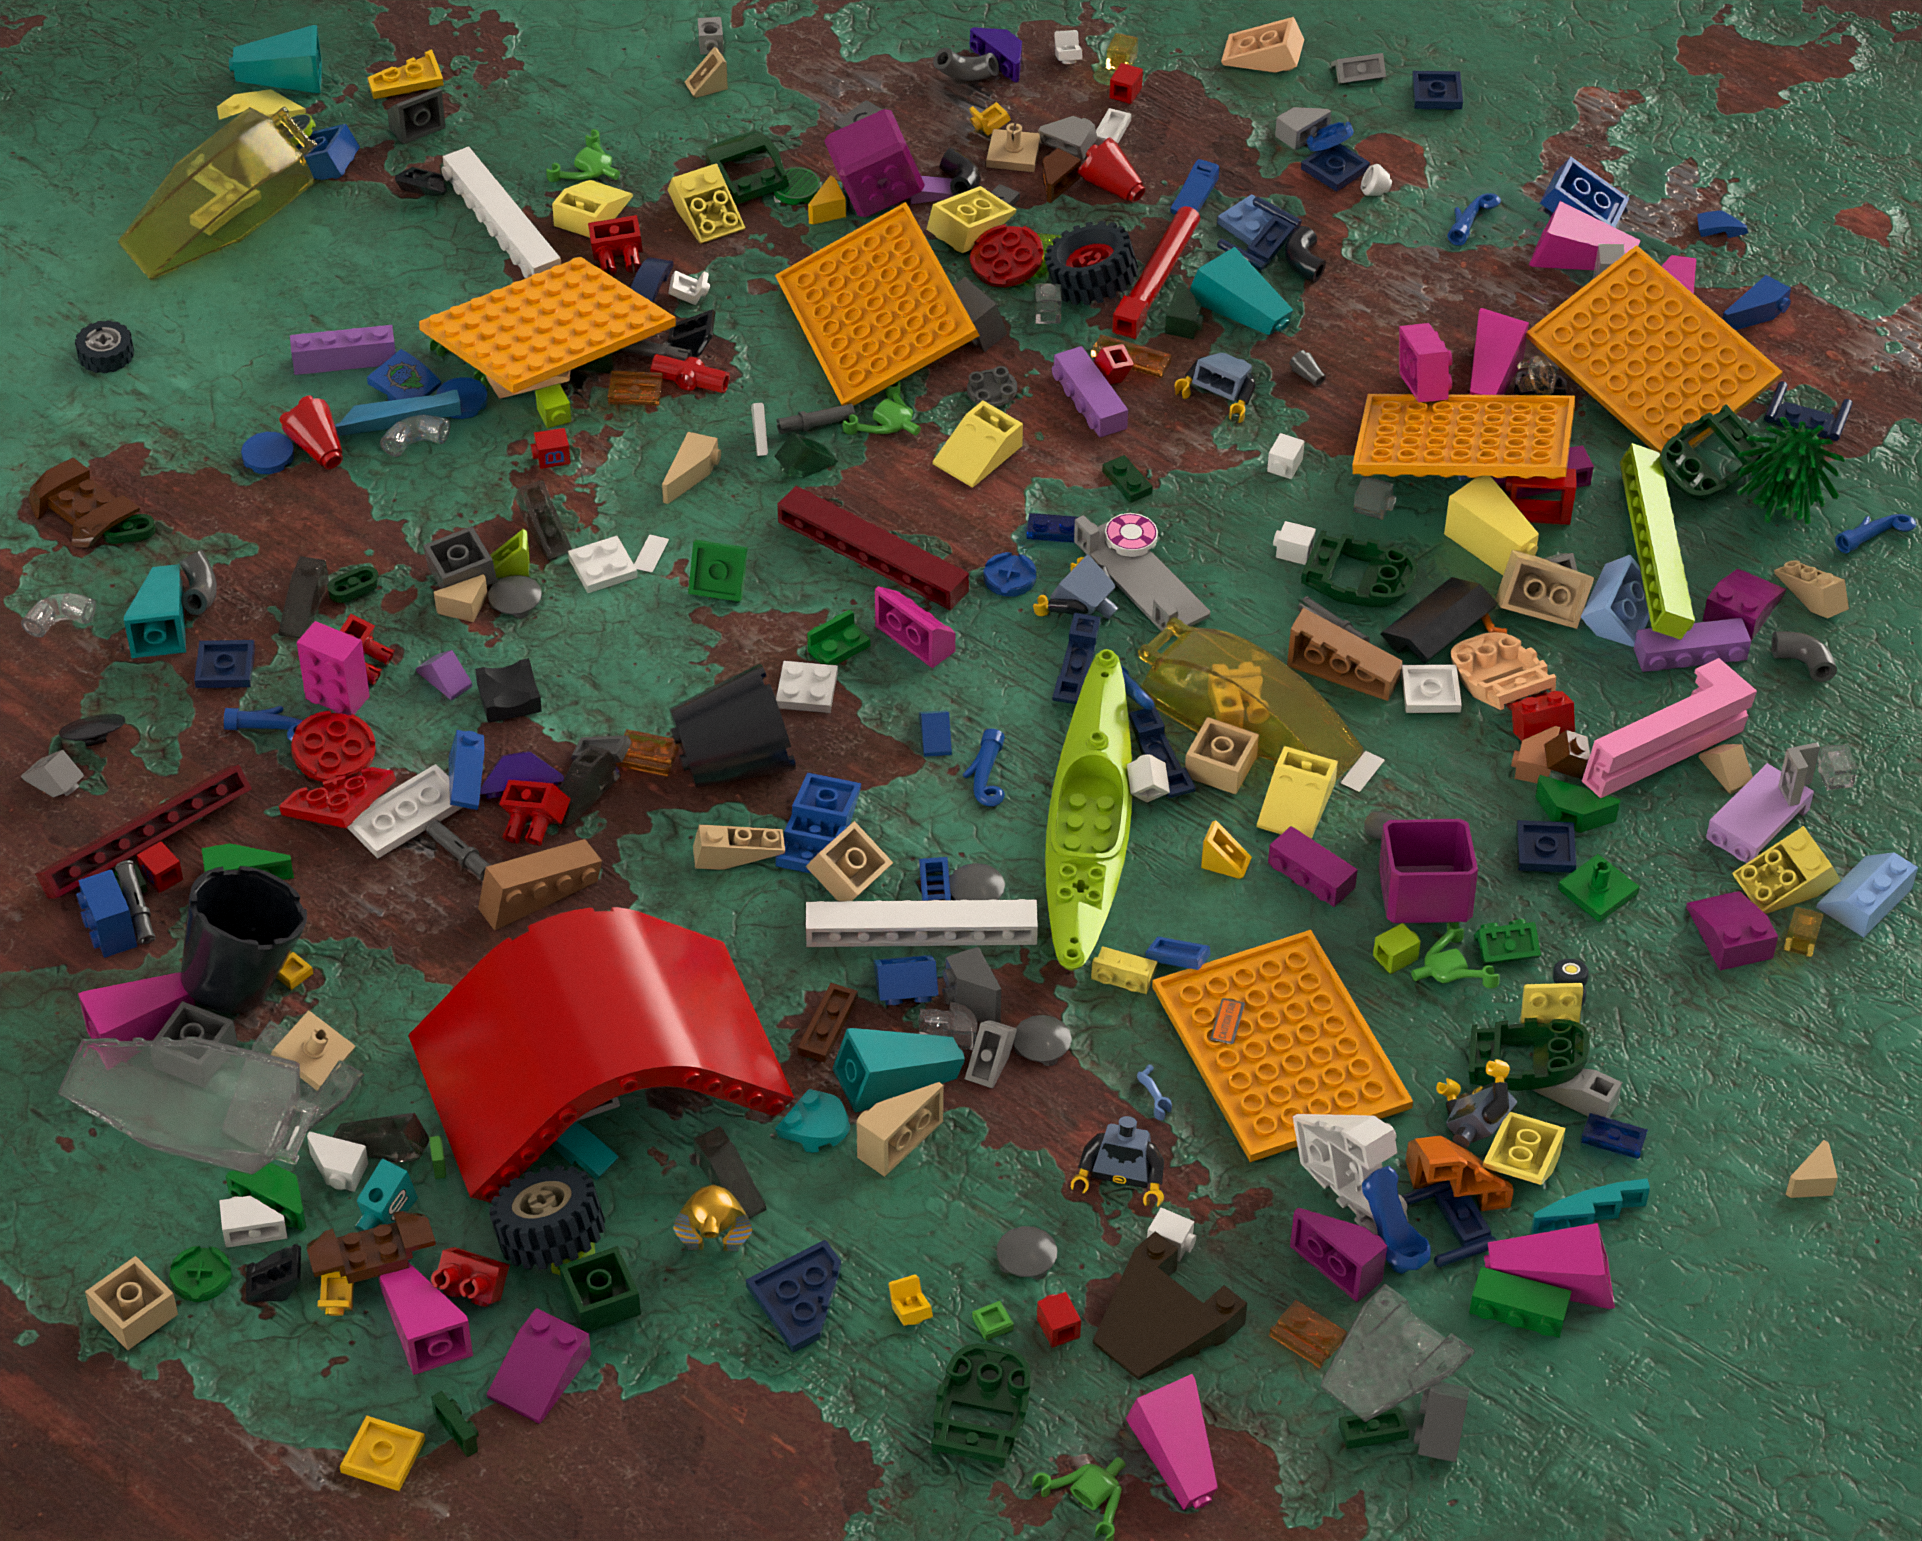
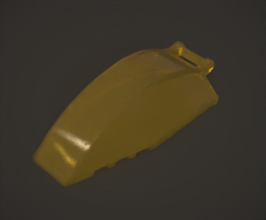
M285 106L271 117L249 107L175 164L118 240V244L150 280L176 270L188 262L199 260L202 256L220 251L223 247L232 243L236 244L242 241L315 183L304 156L310 153L318 144L314 139L310 140L288 115L289 111ZM281 121L301 143L303 148L298 150L276 123Z
M1173 617L1167 622V627L1149 644H1143L1138 649L1139 657L1152 665L1141 688L1154 701L1156 709L1199 733L1205 720L1209 717L1259 734L1257 758L1255 760L1260 756L1274 761V766L1276 767L1282 750L1286 746L1338 761L1337 780L1364 753L1363 747L1344 721L1310 684L1278 658L1249 640L1217 629L1189 627L1178 618ZM1173 635L1179 637L1163 653L1157 652Z

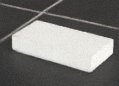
M1109 108L1096 130L1097 139L1094 144L1100 145L1109 137L1116 143H1119L1131 122V114Z

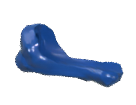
M1386 1166L1375 1170L1362 1182V1192L1369 1202L1378 1236L1387 1245L1386 1261L1395 1272L1403 1274L1409 1270H1418L1428 1263L1431 1255V1246L1428 1240L1422 1237L1408 1223L1398 1195L1397 1185L1399 1176L1391 1166Z

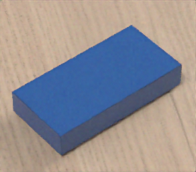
M1193 171L1172 204L1170 213L1176 215L1179 208L1184 206L1191 207L1199 212L1214 188L1215 180Z
M1157 937L1146 950L1145 955L1147 959L1157 961V963L1199 970L1211 953L1210 946Z

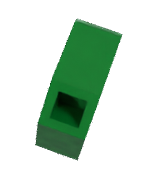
M1539 775L1535 795L1552 822H1573L1574 831L1579 833L1616 822L1621 799L1610 795L1599 798L1592 790L1543 775Z
M273 1163L229 1171L225 1176L228 1192L231 1197L252 1196L283 1215L285 1226L295 1227L301 1231L307 1228L297 1175Z

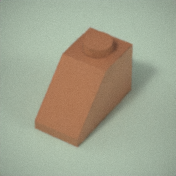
M1554 726L1522 740L1520 751H1514L1511 767H1516L1515 779L1538 783L1539 775L1550 777L1551 770L1547 769L1544 744L1559 735L1560 727Z

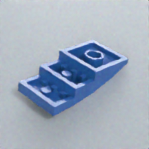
M807 773L792 805V815L784 831L785 853L776 856V867L812 874L805 866L850 825L861 790V783Z

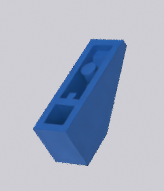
M1765 275L1723 312L1722 319L1734 330L1773 320L1781 312L1784 313L1789 308L1791 288Z
M456 730L448 756L450 805L478 810L484 760V735L473 731Z

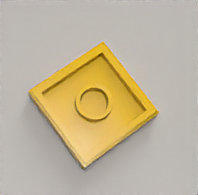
M366 1415L340 1465V1471L343 1474L400 1491L426 1440L425 1434Z

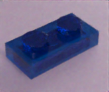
M1029 513L1026 539L1075 543V519L1079 517Z
M1589 1113L1581 1143L1639 1159L1648 1130Z

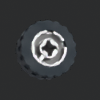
M111 320L97 321L96 323L88 324L85 328L83 327L81 332L76 335L75 346L78 360L81 366H84L88 371L91 370L94 373L115 372L129 364L134 356L131 332L127 330L125 325H121L119 322H112Z

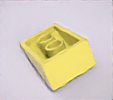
M271 89L234 94L217 106L219 120L252 109L272 120L271 132L286 119L306 113L305 108Z
M979 186L933 204L926 230L934 234L936 238L951 245L954 250L965 253L972 250L975 245L974 241L990 228L1005 224L1016 214L1017 209Z
M1509 1112L1494 1138L1482 1167L1542 1185L1553 1173L1559 1160L1566 1128Z

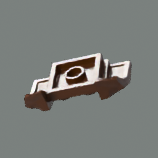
M74 457L45 471L30 488L29 503L36 518H42L48 507L73 525L71 545L76 547L88 548L94 545L99 537L108 529L140 511V507L124 495L116 498L90 479V470Z
M398 1211L393 1212L394 1223L379 1225L368 1230L348 1233L337 1238L333 1228L326 1230L318 1238L313 1239L307 1244V1252L314 1276L318 1277L339 1271L340 1277L346 1276L348 1284L407 1269L409 1268L408 1259L413 1258L412 1251L436 1245L429 1220L421 1213Z

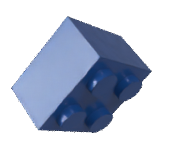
M112 869L78 880L81 892L76 893L81 910L85 909V911L80 913L85 927L92 930L89 932L94 948L100 947L105 958L138 947L130 910Z

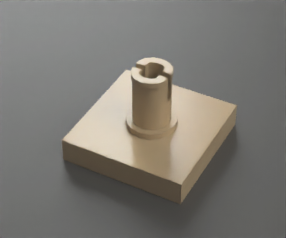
M1014 123L1008 124L1006 130L993 129L986 167L1034 172L1041 143L1039 133L1022 132L1020 124H1016V130L1014 131Z
M308 1010L273 1049L271 1056L319 1091L354 1051L356 1046Z

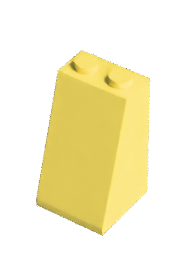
M1491 476L1476 477L1449 496L1444 534L1498 573L1504 575L1512 550L1533 556L1536 555L1539 533Z

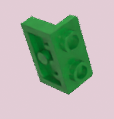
M851 610L835 616L833 619L814 627L807 633L808 652L820 664L837 665L871 646L870 638L854 623V613Z
M1525 919L1510 921L1509 925L1498 926V923H1487L1481 925V929H1478L1474 934L1475 941L1479 942L1483 965L1534 959L1541 956L1535 922L1526 923Z

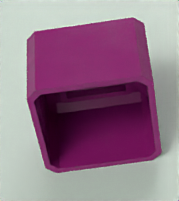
M883 109L827 135L824 141L858 216L868 217L922 192L925 186L891 110Z
M1462 819L1388 820L1384 823L1381 839L1379 877L1387 919L1393 924L1467 922L1471 919L1474 911L1478 867L1469 823Z

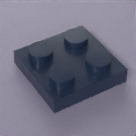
M1460 71L1412 72L1414 109H1462L1463 95Z
M1342 144L1317 151L1301 162V170L1336 192L1363 175L1370 166L1369 161Z
M254 640L199 641L194 679L195 687H251L255 655Z
M1517 820L1518 870L1572 873L1576 870L1573 822Z

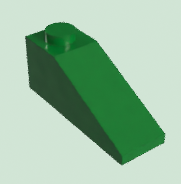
M235 844L201 848L205 872L222 866L224 870H238L239 866H247L266 871L282 880L294 878L290 855Z

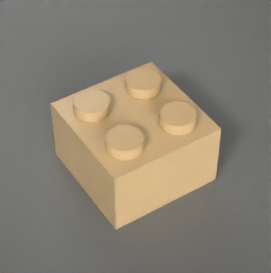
M1207 717L1186 754L1185 767L1190 778L1237 794L1257 758L1259 734Z
M854 821L805 867L838 902L853 901L893 862Z
M136 1256L85 1291L90 1313L127 1350L178 1315L173 1292Z

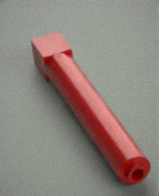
M1188 206L1179 208L1129 295L1123 296L1113 313L1112 333L1132 339L1137 338L1147 321L1148 310L1200 222V215L1195 209Z

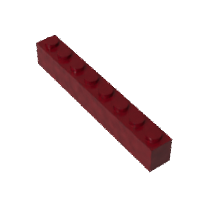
M795 486L777 503L778 523L950 611L969 592V573L962 568L956 567L940 557L924 551L920 547L857 517L855 514L814 495L810 491Z
M239 764L228 766L38 871L35 875L48 899L58 898L78 887V880L105 872L252 788Z

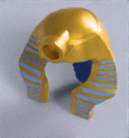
M709 1185L700 1188L689 1198L675 1220L674 1231L679 1239L688 1247V1250H703L704 1242L702 1237L717 1238L719 1233L729 1228L732 1224L730 1231L722 1239L724 1251H739V1247L751 1235L752 1226L745 1211L730 1191L717 1185Z

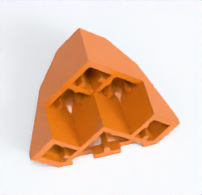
M1443 1136L1417 1138L1408 1142L1405 1161L1413 1189H1420L1441 1181L1450 1180L1454 1197L1476 1195L1481 1211L1511 1208L1514 1191L1512 1184L1496 1171L1482 1167L1483 1161L1472 1152Z

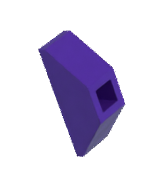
M971 28L969 45L972 51L980 56L992 53L998 61L999 71L1015 83L1018 82L1022 62V41L1007 29Z
M530 751L502 755L481 783L480 794H486V798L500 797L503 795L502 791L505 790L508 780L553 783L559 787L558 782L564 781V776Z

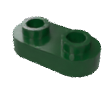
M148 514L132 515L102 534V537L109 544L146 540L155 534V522L153 517Z
M362 566L331 579L327 585L329 598L337 603H345L374 591L379 586L378 571L371 566Z

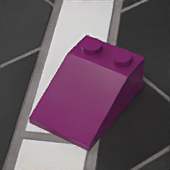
M1736 569L1719 581L1707 597L1702 621L1710 622L1742 618L1752 642L1786 593V589L1741 569Z
M1740 891L1686 904L1687 910L1720 971L1773 959L1778 935L1768 916Z
M1297 1208L1294 1211L1290 1247L1352 1299L1358 1302L1382 1282L1387 1245L1380 1236L1372 1234L1365 1227L1309 1210Z
M536 1308L518 1331L486 1394L487 1398L540 1424L591 1356L589 1333Z

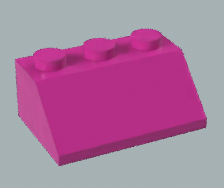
M879 586L875 589L876 628L931 668H934L955 652L956 633L949 626L942 624L930 612L924 611L912 599L905 597L900 592Z

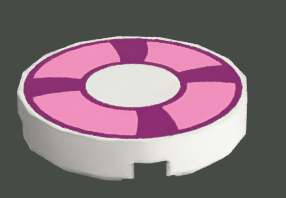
M1120 514L1106 524V544L1110 549L1111 547L1115 549L1117 554L1129 557L1142 556L1148 553L1149 549H1153L1156 546L1158 537L1156 525L1149 518L1141 514Z

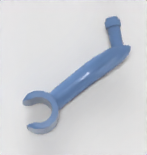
M1147 1065L1143 1072L1139 1071L1137 1073V1079L1148 1089L1155 1100L1154 1117L1161 1121L1165 1119L1163 1109L1171 1112L1172 1103L1169 1098L1162 1097L1154 1081L1147 1076L1154 1069L1152 1065Z

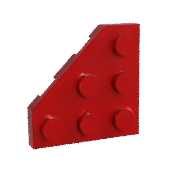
M369 767L361 770L362 775L346 780L345 775L324 781V787L308 791L307 787L295 790L278 807L282 816L347 828L396 781L394 771Z

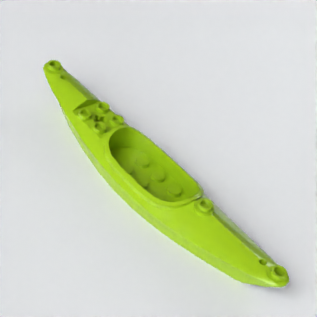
M1104 649L1096 654L1085 677L1058 763L1046 830V890L1052 939L1060 965L1069 971L1081 968L1088 960L1097 943L1117 890L1130 832L1132 794L1130 792L1127 764L1132 762L1127 700L1119 657L1109 649Z

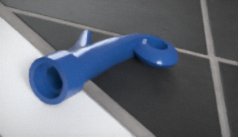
M1492 193L1480 195L1473 200L1463 213L1456 207L1454 210L1456 216L1455 224L1452 225L1448 232L1449 241L1457 246L1465 244L1470 235L1472 223L1481 207L1485 209L1496 208L1501 202L1500 197Z
M1905 514L1890 515L1870 522V517L1866 516L1853 530L1848 529L1836 535L1835 543L1839 551L1846 554L1857 549L1865 541L1892 527L1903 532L1912 531L1916 527V521L1911 516Z
M1121 665L1126 695L1142 708L1153 710L1154 701L1129 676L1128 670Z
M282 706L256 711H239V708H225L224 730H238V728L287 729V737L292 741L297 726L303 720L278 715L284 710Z
M986 729L983 732L980 751L971 766L963 773V777L966 779L975 772L974 795L978 802L987 807L999 805L1005 797L1003 789L997 786H987L997 754L1002 750L1005 739L1004 734L997 729Z

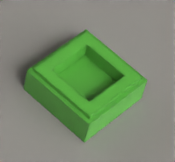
M440 1136L429 1137L435 1179L446 1178L442 1138Z
M1001 1301L972 1311V1318L985 1341L1014 1330V1324Z

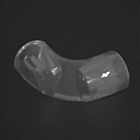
M431 415L407 417L396 422L381 438L380 445L387 454L399 457L409 445L417 441L424 440L444 444L450 433V421Z
M53 594L38 601L21 620V625L30 635L41 638L54 623L61 620H74L88 624L94 616L96 602L94 599L80 594Z

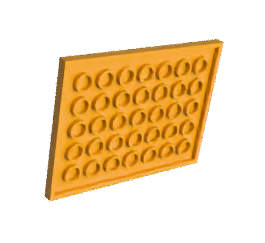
M906 202L775 275L842 406L850 403L854 406L980 336Z
M1637 245L1526 332V338L1649 448L1660 452V455L1664 445L1673 436L1675 437L1684 425L1699 420L1701 416L1709 412L1712 415L1719 413L1722 406L1726 404L1737 414L1779 380L1783 373L1782 370ZM1710 427L1689 441V445L1694 449L1714 431Z
M582 257L573 258L571 261L553 266L551 269L533 274L531 277L513 282L511 285L493 290L491 293L473 298L471 301L453 306L446 311L433 314L419 321L420 331L513 394L676 326L675 316Z
M1368 394L1352 464L1353 474H1360L1362 476L1386 474L1390 477L1399 475H1413L1415 477H1424L1426 475H1439L1441 477L1466 475L1470 478L1479 476H1493L1495 478H1504L1506 476H1519L1521 478L1546 476L1550 479L1566 477L1575 396L1448 395L1447 400L1418 403L1413 394Z
M1311 930L1204 963L1199 970L1185 969L1154 979L1152 982L1153 990L1249 1162L1298 1147L1293 1116L1296 1114L1367 1115L1382 1119L1412 1109L1413 1107L1411 1096ZM1222 998L1245 1003L1233 1044L1210 1039Z

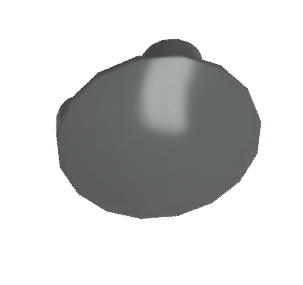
M997 366L994 369L981 372L975 371L969 375L967 394L977 404L985 401L994 407H999L1009 403L1018 391L1016 380L1004 366Z
M513 575L504 577L491 586L488 592L489 606L493 610L511 614L515 618H525L528 616L529 611L539 604L542 597L541 587L536 581L526 576Z
M972 863L963 865L956 869L949 878L951 901L999 900L1004 893L1005 882L1003 876L995 868L986 864Z
M1046 1015L1031 1016L1021 1021L1016 1027L1014 1052L1029 1060L1041 1062L1045 1066H1053L1058 1062V1058L1062 1057L1069 1050L1072 1040L1070 1030L1064 1022L1055 1017Z
M1021 1226L1011 1229L1001 1237L997 1244L999 1267L1003 1272L1012 1273L1019 1277H1032L1036 1280L1043 1279L1057 1259V1246L1054 1239L1046 1231L1036 1227Z

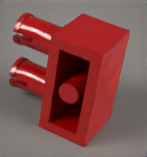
M637 215L588 223L594 260L599 259L602 271L608 274L607 267H609L610 275L616 274L617 268L614 257L624 255L627 272H633L632 263H634L635 272L639 270L641 266L639 253L643 252Z
M350 614L339 631L361 639L364 656L368 655L387 666L395 650L374 641L375 625ZM365 662L367 680L375 685L382 673V669H378Z
M1543 690L1538 694L1531 695V697L1520 698L1515 702L1506 703V706L1512 710L1513 733L1521 741L1554 726L1560 727L1559 734L1566 730L1575 732L1574 702L1563 691L1548 693L1547 690Z
M508 780L499 805L511 817L502 838L510 843L518 844L526 822L532 821L524 840L532 845L541 846L548 825L552 823L562 824L571 799L553 783Z
M451 1247L442 1251L438 1270L433 1272L431 1282L435 1288L443 1289V1293L448 1296H467L476 1305L489 1306V1304L501 1300L510 1264L457 1247Z

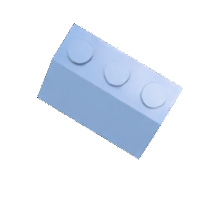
M1631 555L1605 564L1581 618L1596 636L1634 647L1637 630L1645 629L1650 616L1640 566Z
M1895 852L1865 856L1841 882L1817 903L1816 908L1864 938L1912 890L1918 867Z

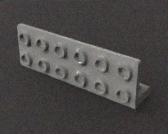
M1084 515L1075 519L1074 542L1097 564L1107 567L1112 581L1167 638L1210 617V610L1150 550H1148V553L1136 557L1117 554L1116 550L1112 547L1110 549L1105 541V529L1108 522L1097 527Z

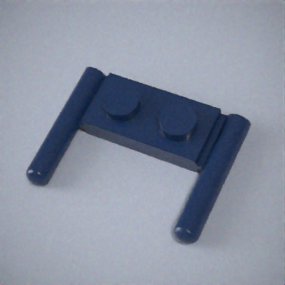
M1255 197L1253 205L1272 215L1271 220L1251 242L1246 251L1224 239L1218 241L1217 247L1225 252L1236 247L1253 267L1263 271L1266 264L1270 263L1295 229L1301 225L1302 220L1260 197Z
M1784 381L1778 383L1764 417L1767 423L1776 422V425L1785 427L1779 418L1786 417L1790 425L1795 429H1799V421H1803L1806 423L1805 429L1813 430L1818 425L1824 427L1816 435L1818 437L1826 439L1828 436L1833 441L1840 439L1853 405L1850 399L1843 400L1837 418H1834L1833 414L1785 401L1782 404L1788 384Z
M1450 1180L1441 1181L1401 1195L1406 1201L1407 1206L1435 1197L1436 1204L1462 1247L1434 1257V1264L1437 1267H1443L1489 1251L1488 1242L1497 1241L1491 1235L1490 1228L1470 1195L1454 1197Z

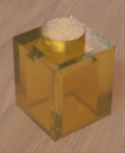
M1115 33L1107 49L1106 68L1117 70L1121 63L1133 66L1137 58L1138 37Z
M1796 906L1787 933L1784 950L1812 957L1824 914Z

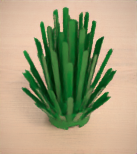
M1781 417L1779 419L1787 430L1782 432L1773 426L1766 428V430L1776 434V437H1747V441L1770 444L1766 447L1742 451L1738 454V457L1766 455L1741 468L1739 472L1740 478L1751 472V477H1754L1738 489L1737 494L1741 496L1747 491L1749 496L1754 489H1757L1767 481L1753 500L1755 505L1760 504L1759 507L1763 509L1772 498L1765 513L1764 521L1770 523L1775 510L1783 509L1782 516L1790 519L1793 513L1797 511V520L1802 519L1804 516L1805 524L1808 525L1811 523L1810 506L1818 501L1821 508L1825 505L1819 479L1833 499L1837 500L1839 497V493L1822 468L1824 466L1836 477H1838V470L1825 460V456L1845 462V459L1841 455L1823 449L1822 445L1833 444L1830 439H1819L1816 436L1824 429L1823 426L1818 425L1813 430L1805 429L1806 423L1799 421V429H1795L1790 425L1786 417Z

